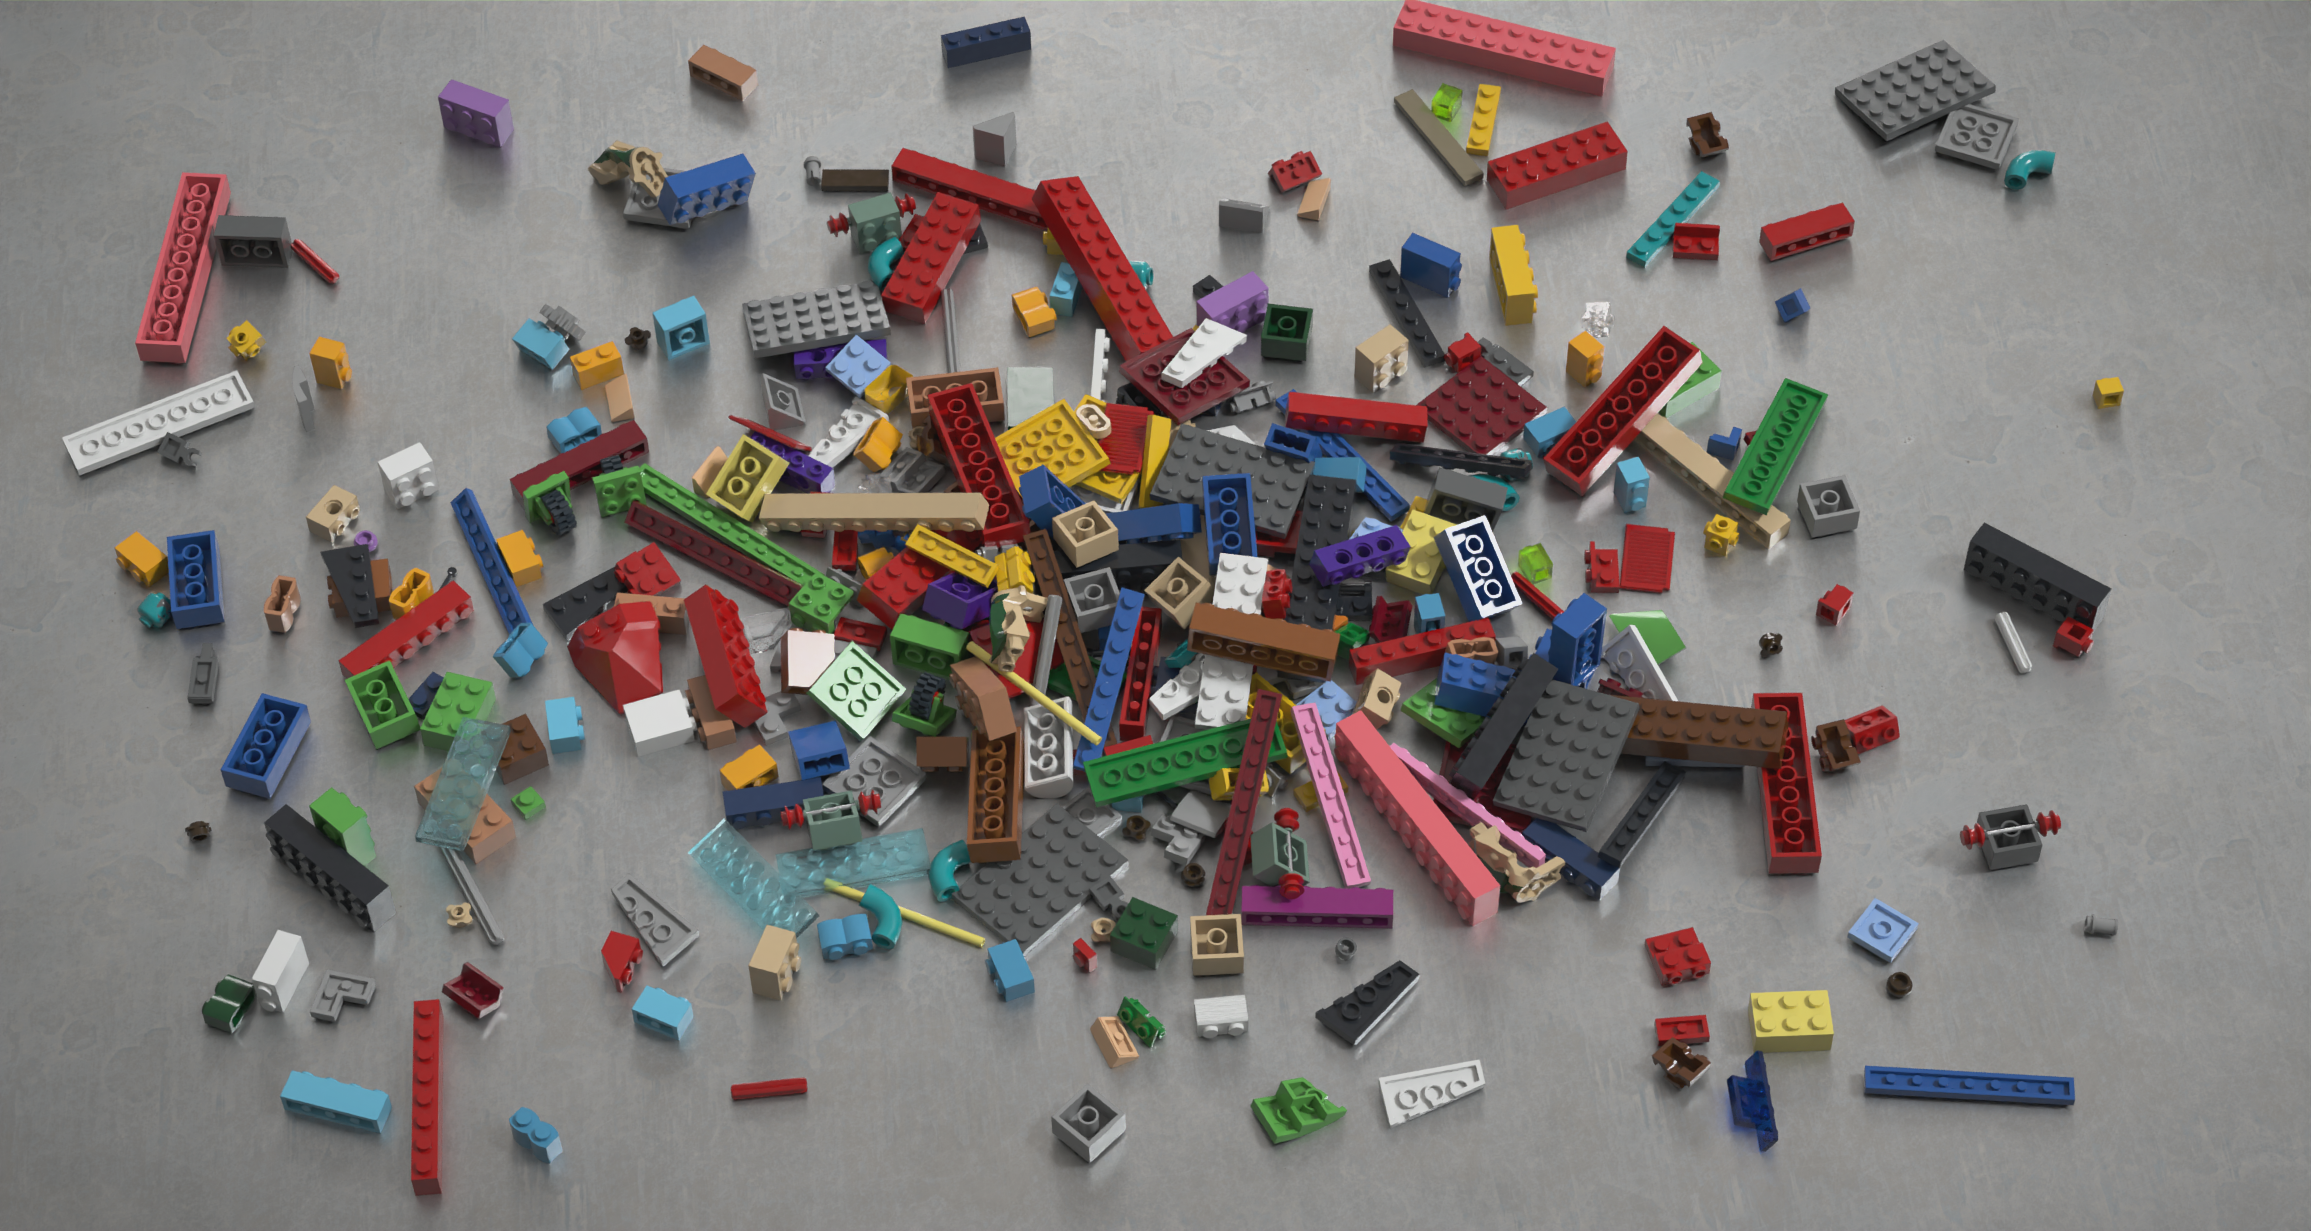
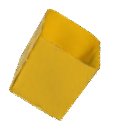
M890 365L865 388V401L888 415L908 397L906 378L913 377V375L897 365ZM900 387L891 397L889 396L891 388Z

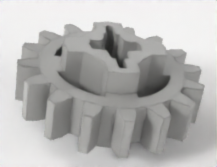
M545 304L539 312L548 319L546 325L554 331L561 333L566 339L569 335H572L580 341L586 333L577 325L580 320L559 305L556 309H553Z

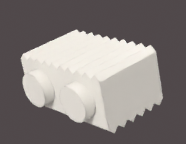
M1245 994L1194 999V1015L1198 1037L1214 1038L1222 1034L1237 1036L1243 1032H1248Z

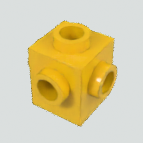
M247 320L240 326L234 327L226 338L230 343L229 350L237 358L241 355L245 360L255 357L260 352L261 347L267 343L263 336Z
M1716 514L1712 522L1708 521L1704 528L1703 534L1706 535L1704 548L1726 557L1731 547H1734L1739 539L1740 534L1737 533L1738 522Z

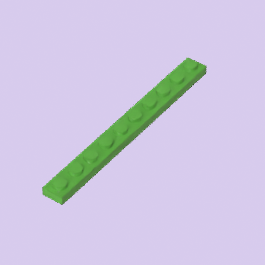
M644 463L639 468L646 494L752 560L803 586L815 573L825 576V574Z

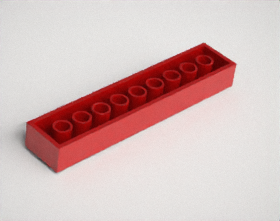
M1079 176L1040 181L1032 201L1126 362L1171 339L1173 335Z

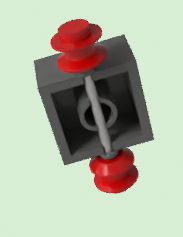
M2027 804L1979 812L1977 823L1974 824L1973 829H1969L1967 825H1964L1963 831H1960V840L1962 845H1966L1968 850L1972 849L1973 844H1977L1979 848H1982L1990 870L2038 862L2042 849V842L2038 832L2043 837L2047 836V831L2057 835L2058 829H2061V820L2058 814L2055 815L2054 811L2050 810L2048 816H2044L2042 812H2039L2036 821H2033Z

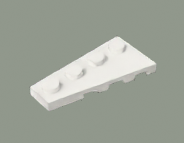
M1206 318L1164 369L1161 379L1183 388L1201 375L1203 369L1215 365L1217 359L1221 356L1229 355L1238 344L1240 346L1246 342L1247 335Z
M1096 329L1091 396L1105 402V400H1102V393H1106L1107 380H1104V373H1108L1106 352H1109L1110 338H1106L1105 329Z
M856 396L852 401L853 405L849 410L845 409L841 414L842 419L837 425L833 424L829 429V435L826 439H821L809 454V457L833 468L857 448L873 421L884 417L890 422L889 416Z
M1629 625L1602 647L1601 658H1604L1610 664L1609 667L1625 680L1624 683L1629 688L1631 687L1642 692V697L1678 701L1635 625Z
M1198 653L1196 659L1191 664L1185 665L1179 671V675L1173 680L1170 679L1149 698V704L1162 720L1171 717L1199 700L1205 654Z
M1480 1059L1379 1078L1378 1084L1389 1129L1485 1087Z

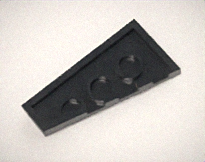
M368 544L321 551L323 562L326 564L354 627L360 628L379 624Z
M614 567L543 604L544 611L567 641L572 638L578 626L589 621L597 613L601 614L607 609L606 606L616 599L617 593H626L628 591L624 582L620 583L614 574Z
M1399 960L1375 975L1373 980L1365 985L1360 984L1354 988V991L1344 998L1341 996L1333 1001V1004L1328 1008H1322L1317 1011L1315 1018L1356 1046L1419 980L1420 974Z

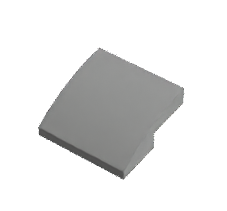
M296 365L293 369L292 384L300 417L306 432L315 429L311 411L315 409L308 381L299 365Z
M906 447L878 476V479L897 493H927L943 477L946 471L943 465L928 461L923 453Z
M1192 790L1176 807L1170 820L1216 838L1224 831L1231 805L1220 800H1213L1208 795Z

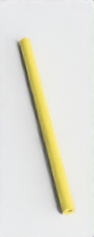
M973 641L968 643L967 650L1097 746L1101 742L1102 737L1016 673L1000 671L997 664H991L989 661L991 655Z
M826 879L823 884L824 889L859 902L865 894L829 879ZM898 906L901 917L981 948L985 943V938Z

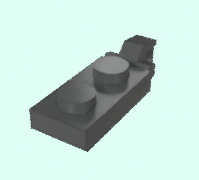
M1484 337L1478 341L1481 346V356L1519 386H1522L1533 377V370L1501 346L1493 345Z
M203 643L201 656L193 658L187 696L189 703L213 704L219 662L218 656H214L215 650H213L212 643Z

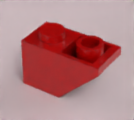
M611 930L601 953L604 966L616 991L622 993L625 985H629L632 980L635 965L641 962L643 950L641 949L639 938Z

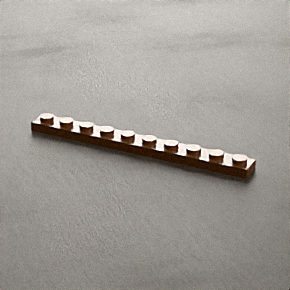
M1044 529L1023 535V539L1042 597L1048 598L1049 595L1062 597L1056 639L1083 721L1085 722L1096 678L1047 530ZM1111 723L1104 747L1117 744Z

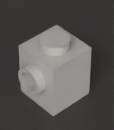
M1519 636L1496 638L1498 650L1496 662L1499 666L1517 668L1524 657L1528 659V646Z

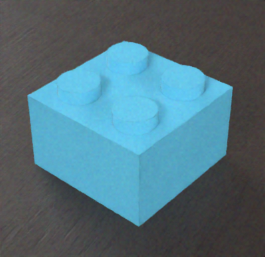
M695 296L680 300L652 313L656 340L668 361L710 344L706 313Z

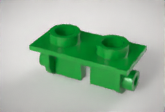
M1125 996L1117 1016L1151 1048L1156 1037L1161 1039L1166 1035L1165 1026L1154 1016L1148 1018L1150 1012L1138 999H1128Z

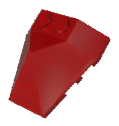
M651 601L623 603L614 606L578 626L567 646L574 666L620 715L624 714L623 705L663 693L662 664L660 663L659 655L661 643L659 642L658 633L660 621Z
M1044 617L1040 623L1025 620L1030 636L1013 670L1014 673L1029 684L1033 683ZM983 620L962 629L969 632V642L973 641L992 655L989 620ZM1056 638L1050 670L1052 668L1056 669L1064 663ZM983 662L1006 687L1009 698L1023 693L1021 689Z

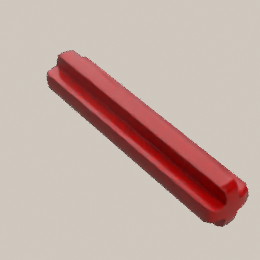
M295 239L291 244V249L326 281L335 284L339 279V274L302 240Z
M1516 571L1512 573L1511 578L1515 587L1549 617L1554 619L1556 615L1564 613L1560 607L1524 576Z
M801 1077L731 1085V1097L736 1100L805 1093L808 1089L807 1079Z

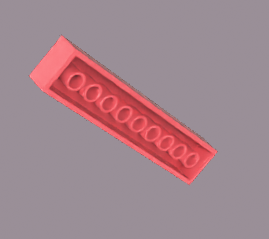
M1405 0L1393 28V46L1598 96H1603L1614 68L1616 52L1614 47L1418 0Z
M182 172L135 342L140 361L186 363L217 247L214 232L218 215H225L231 195L226 174Z
M1360 710L1337 722L1336 734L1334 735L1335 756L1340 762L1343 761L1351 777L1359 781L1365 795H1370L1374 800L1377 810L1385 814L1391 828L1400 833L1405 846L1414 851L1420 865H1425L1429 870L1432 880L1436 884L1439 883L1444 889L1446 898L1450 902L1453 901L1461 917L1464 920L1467 919L1472 926H1475L1497 914L1500 884L1364 713Z

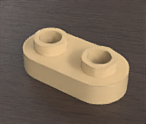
M1086 404L1076 410L1077 417L1093 438L1103 439L1111 433L1110 420L1097 406Z

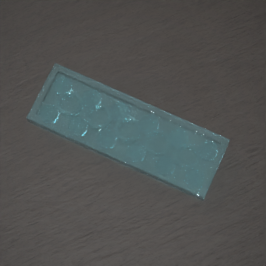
M467 717L462 718L416 832V842L460 851L465 850L511 732L509 725Z
M725 818L688 852L763 931L766 925H771L795 932L797 939L820 916Z
M923 828L864 838L862 842H856L852 845L835 846L827 850L819 849L813 851V848L776 854L784 901L833 892L834 888L840 886L857 888L869 886V884L874 885L929 875L931 864Z

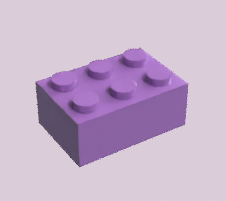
M452 79L438 96L443 126L448 130L462 133L470 138H476L498 147H502L514 131L509 99Z
M1253 271L1196 301L1197 326H1200L1208 318L1244 333L1250 327L1264 322L1269 303V288Z

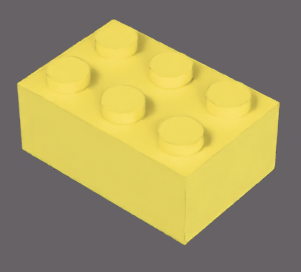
M743 434L706 495L753 523L761 510L765 494H771L788 467L789 462Z
M1412 510L1402 532L1411 546L1403 563L1386 567L1387 582L1423 595L1433 594L1445 567L1434 537L1443 530L1457 524Z
M1827 990L1750 993L1748 1016L1753 1053L1831 1050L1834 1031Z

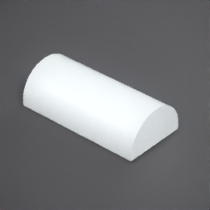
M1069 696L1052 700L1072 715V701ZM1041 704L1024 708V789L1032 796L1038 798L1053 799L1062 797L1073 788V728Z

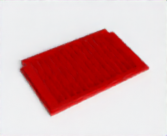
M1106 403L1104 414L1111 422V433L1103 439H1098L1097 443L1108 456L1111 464L1099 471L1133 475L1134 472L1140 473L1144 458L1148 415H1154V412L1148 411L1147 407Z
M734 415L728 416L730 420L792 448L808 452L812 451L810 446L752 420Z
M1626 524L1620 589L1662 593V591L1670 590L1675 532L1668 531V528Z

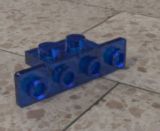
M1757 1050L1745 1061L1747 1078L1731 1075L1726 1081L1734 1125L1756 1129L1760 1151L1766 1152L1778 1141V1130L1771 1101L1766 1063L1764 1062L1763 1052Z

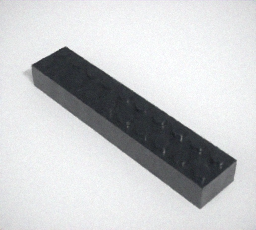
M1309 474L1291 579L1292 593H1289L1290 608H1286L1285 621L1288 623L1306 624L1311 628L1334 631L1342 582L1323 587L1309 564L1314 550L1349 540L1356 495V480ZM1277 670L1278 678L1326 683L1325 680Z

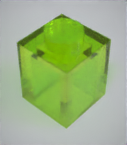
M1442 83L1432 99L1431 111L1439 119L1452 122L1462 106L1463 90Z
M1541 543L1526 546L1519 550L1518 566L1529 582L1534 585L1552 578L1553 562Z

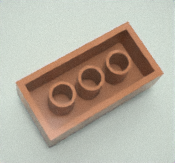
M998 367L906 378L912 429L917 426H926L923 424V421L930 415L927 395L972 383L988 422L1005 420Z
M975 656L950 665L952 674L949 675L950 682L958 693L955 696L957 707L959 710H963L966 718H970L973 726H977L979 733L984 734L991 741L1017 732L1006 687L983 661Z
M455 759L414 786L418 803L443 830L448 831L452 840L475 864H478L516 838L511 818Z

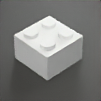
M420 442L378 461L384 491L397 510L439 490L433 461Z

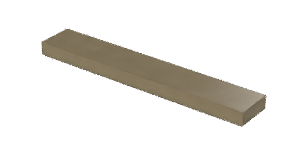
M1413 89L1394 97L1396 106L1464 187L1483 179V171Z

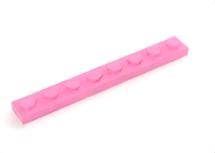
M1316 702L1293 706L1290 711L1344 886L1349 889L1367 886L1370 884L1371 879Z
M1395 743L1390 745L1391 749L1429 795L1471 826H1475L1480 822L1487 829L1494 825L1497 826L1500 832L1499 844L1504 848L1515 851L1517 854L1516 859L1528 868L1532 866L1537 868L1545 863L1546 854L1540 847L1528 842L1518 831H1513L1505 825L1502 819L1494 817L1486 811L1483 805L1475 803L1468 798L1464 791L1456 789L1449 784L1446 778L1434 773L1427 764L1422 761L1419 762L1411 756L1408 750L1400 748Z

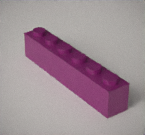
M1259 885L1242 886V925L1393 929V890L1361 889L1358 887L1350 889L1335 887L1311 888L1303 886L1305 891L1301 896L1296 899H1287L1280 895V885L1275 887Z

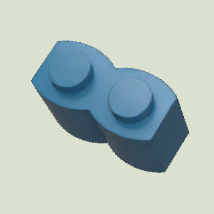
M587 407L575 409L567 417L554 419L546 426L548 438L560 454L602 434L600 423Z
M521 623L496 650L493 658L509 677H523L531 670L530 666L533 661L538 660L544 655L548 643L532 623Z
M854 914L843 919H830L817 924L823 959L838 960L847 954L862 955L873 949L866 914Z
M521 1107L509 1118L515 1141L520 1146L531 1149L534 1156L540 1161L550 1164L563 1151L557 1130L549 1123L540 1121L534 1111Z

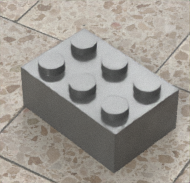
M218 215L214 239L221 265L289 268L292 241L286 217Z
M1439 467L1428 494L1424 513L1457 525L1486 516L1493 533L1503 511L1508 488Z

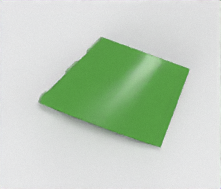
M1662 610L1609 615L1619 633L1629 625L1636 626L1657 665L1686 649L1683 641Z
M1303 1077L1281 1081L1274 1096L1253 1099L1250 1106L1274 1144L1292 1140L1319 1130L1345 1116L1347 1112L1345 1107L1341 1106L1338 1108L1327 1100V1094L1316 1089L1312 1083Z

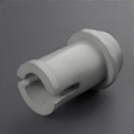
M809 156L805 159L803 165L807 173V184L815 186L814 179H816V185L821 182L819 171L821 162L817 157Z
M2095 914L2086 916L2085 931H2089L2090 934L2094 932L2117 934V919L2096 917Z

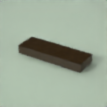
M822 169L821 189L822 191H888L889 170Z

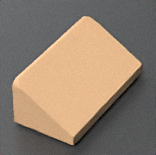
M1330 178L1308 183L1297 216L1319 221L1331 189Z
M623 374L605 385L611 422L634 419L627 374Z
M715 447L692 476L694 493L705 498H710L706 493L728 459L721 447Z
M1098 1017L1091 1026L1090 1031L1109 1067L1115 1068L1138 1059L1139 1055L1119 1017Z

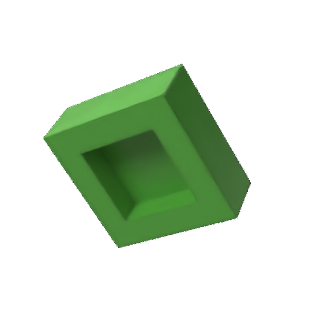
M531 786L511 798V804L525 820L546 807L545 801Z

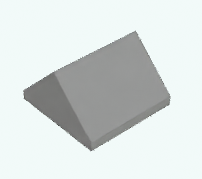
M1014 112L973 125L974 156L976 159L1006 166L1017 145Z
M1231 199L1220 200L1219 226L1263 233L1270 206Z
M762 373L760 375L762 396L770 429L775 431L804 425L806 421L798 388Z

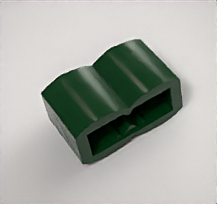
M229 974L223 980L218 981L215 987V994L210 1000H206L202 1007L205 1023L233 1033L257 997L253 983Z

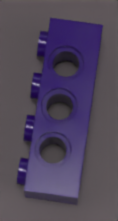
M886 339L864 340L888 360ZM848 343L795 351L794 367L796 379L835 378L826 371V366Z
M757 431L750 437L789 462L779 481L806 494H810V491L830 493L835 487L834 468Z
M1395 525L1314 550L1309 565L1323 587L1330 584L1336 585L1343 580L1358 578L1368 572H1377L1384 567L1400 565L1406 560L1411 546L1399 527Z

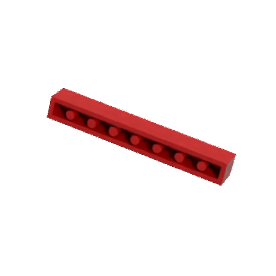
M906 148L901 149L891 165L892 181L935 195L937 192L978 204L981 210L1046 231L1048 230L1045 221L1032 201L1035 189L1011 183L995 176L983 174L976 170Z
M439 999L414 1001L411 1182L415 1196L442 1194L444 1015Z

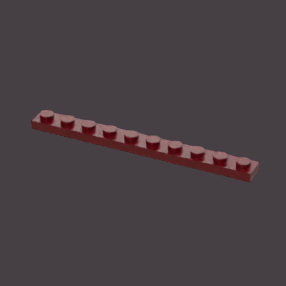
M633 501L624 523L789 606V602L803 587V585L638 501Z
M1258 689L1206 916L1233 913L1282 700V694L1262 689Z

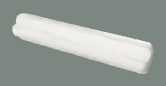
M2008 613L1996 614L1995 621L2018 671L2022 674L2030 672L2032 664Z

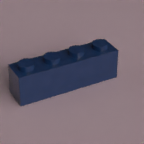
M1024 16L941 35L942 55L947 68L1031 50V31Z
M821 777L723 791L728 830L782 822L780 812L785 811L784 806L788 810H793L795 804H798L802 808L803 813V799L824 796Z
M1536 818L1522 832L1523 837L1528 842L1537 845L1546 854L1545 863L1555 857L1562 858L1565 861V865L1560 869L1559 873L1567 881L1574 882L1581 887L1587 895L1594 896L1600 901L1618 883L1620 868L1598 858V852L1556 823Z

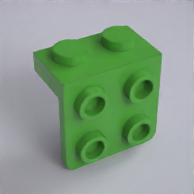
M815 573L789 602L790 621L797 627H803L811 632L824 630L827 634H834V620L852 600L854 592L820 573Z

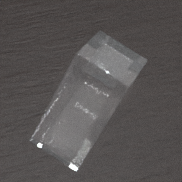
M789 607L742 618L745 638L750 645V655L764 653L776 647L784 629H789L792 625Z

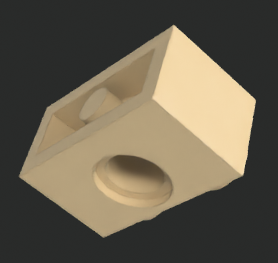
M333 485L306 516L309 531L333 542L337 536L344 532L345 527L351 520L358 516L360 507L357 496Z
M1377 668L1365 678L1352 715L1361 710L1376 730L1383 724L1387 725L1394 714L1392 708L1400 697L1399 689L1401 682Z

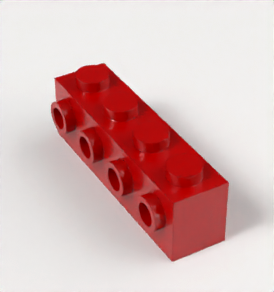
M1843 202L1829 205L1816 211H1809L1806 214L1790 217L1786 220L1761 227L1759 243L1770 261L1851 237L1855 220Z

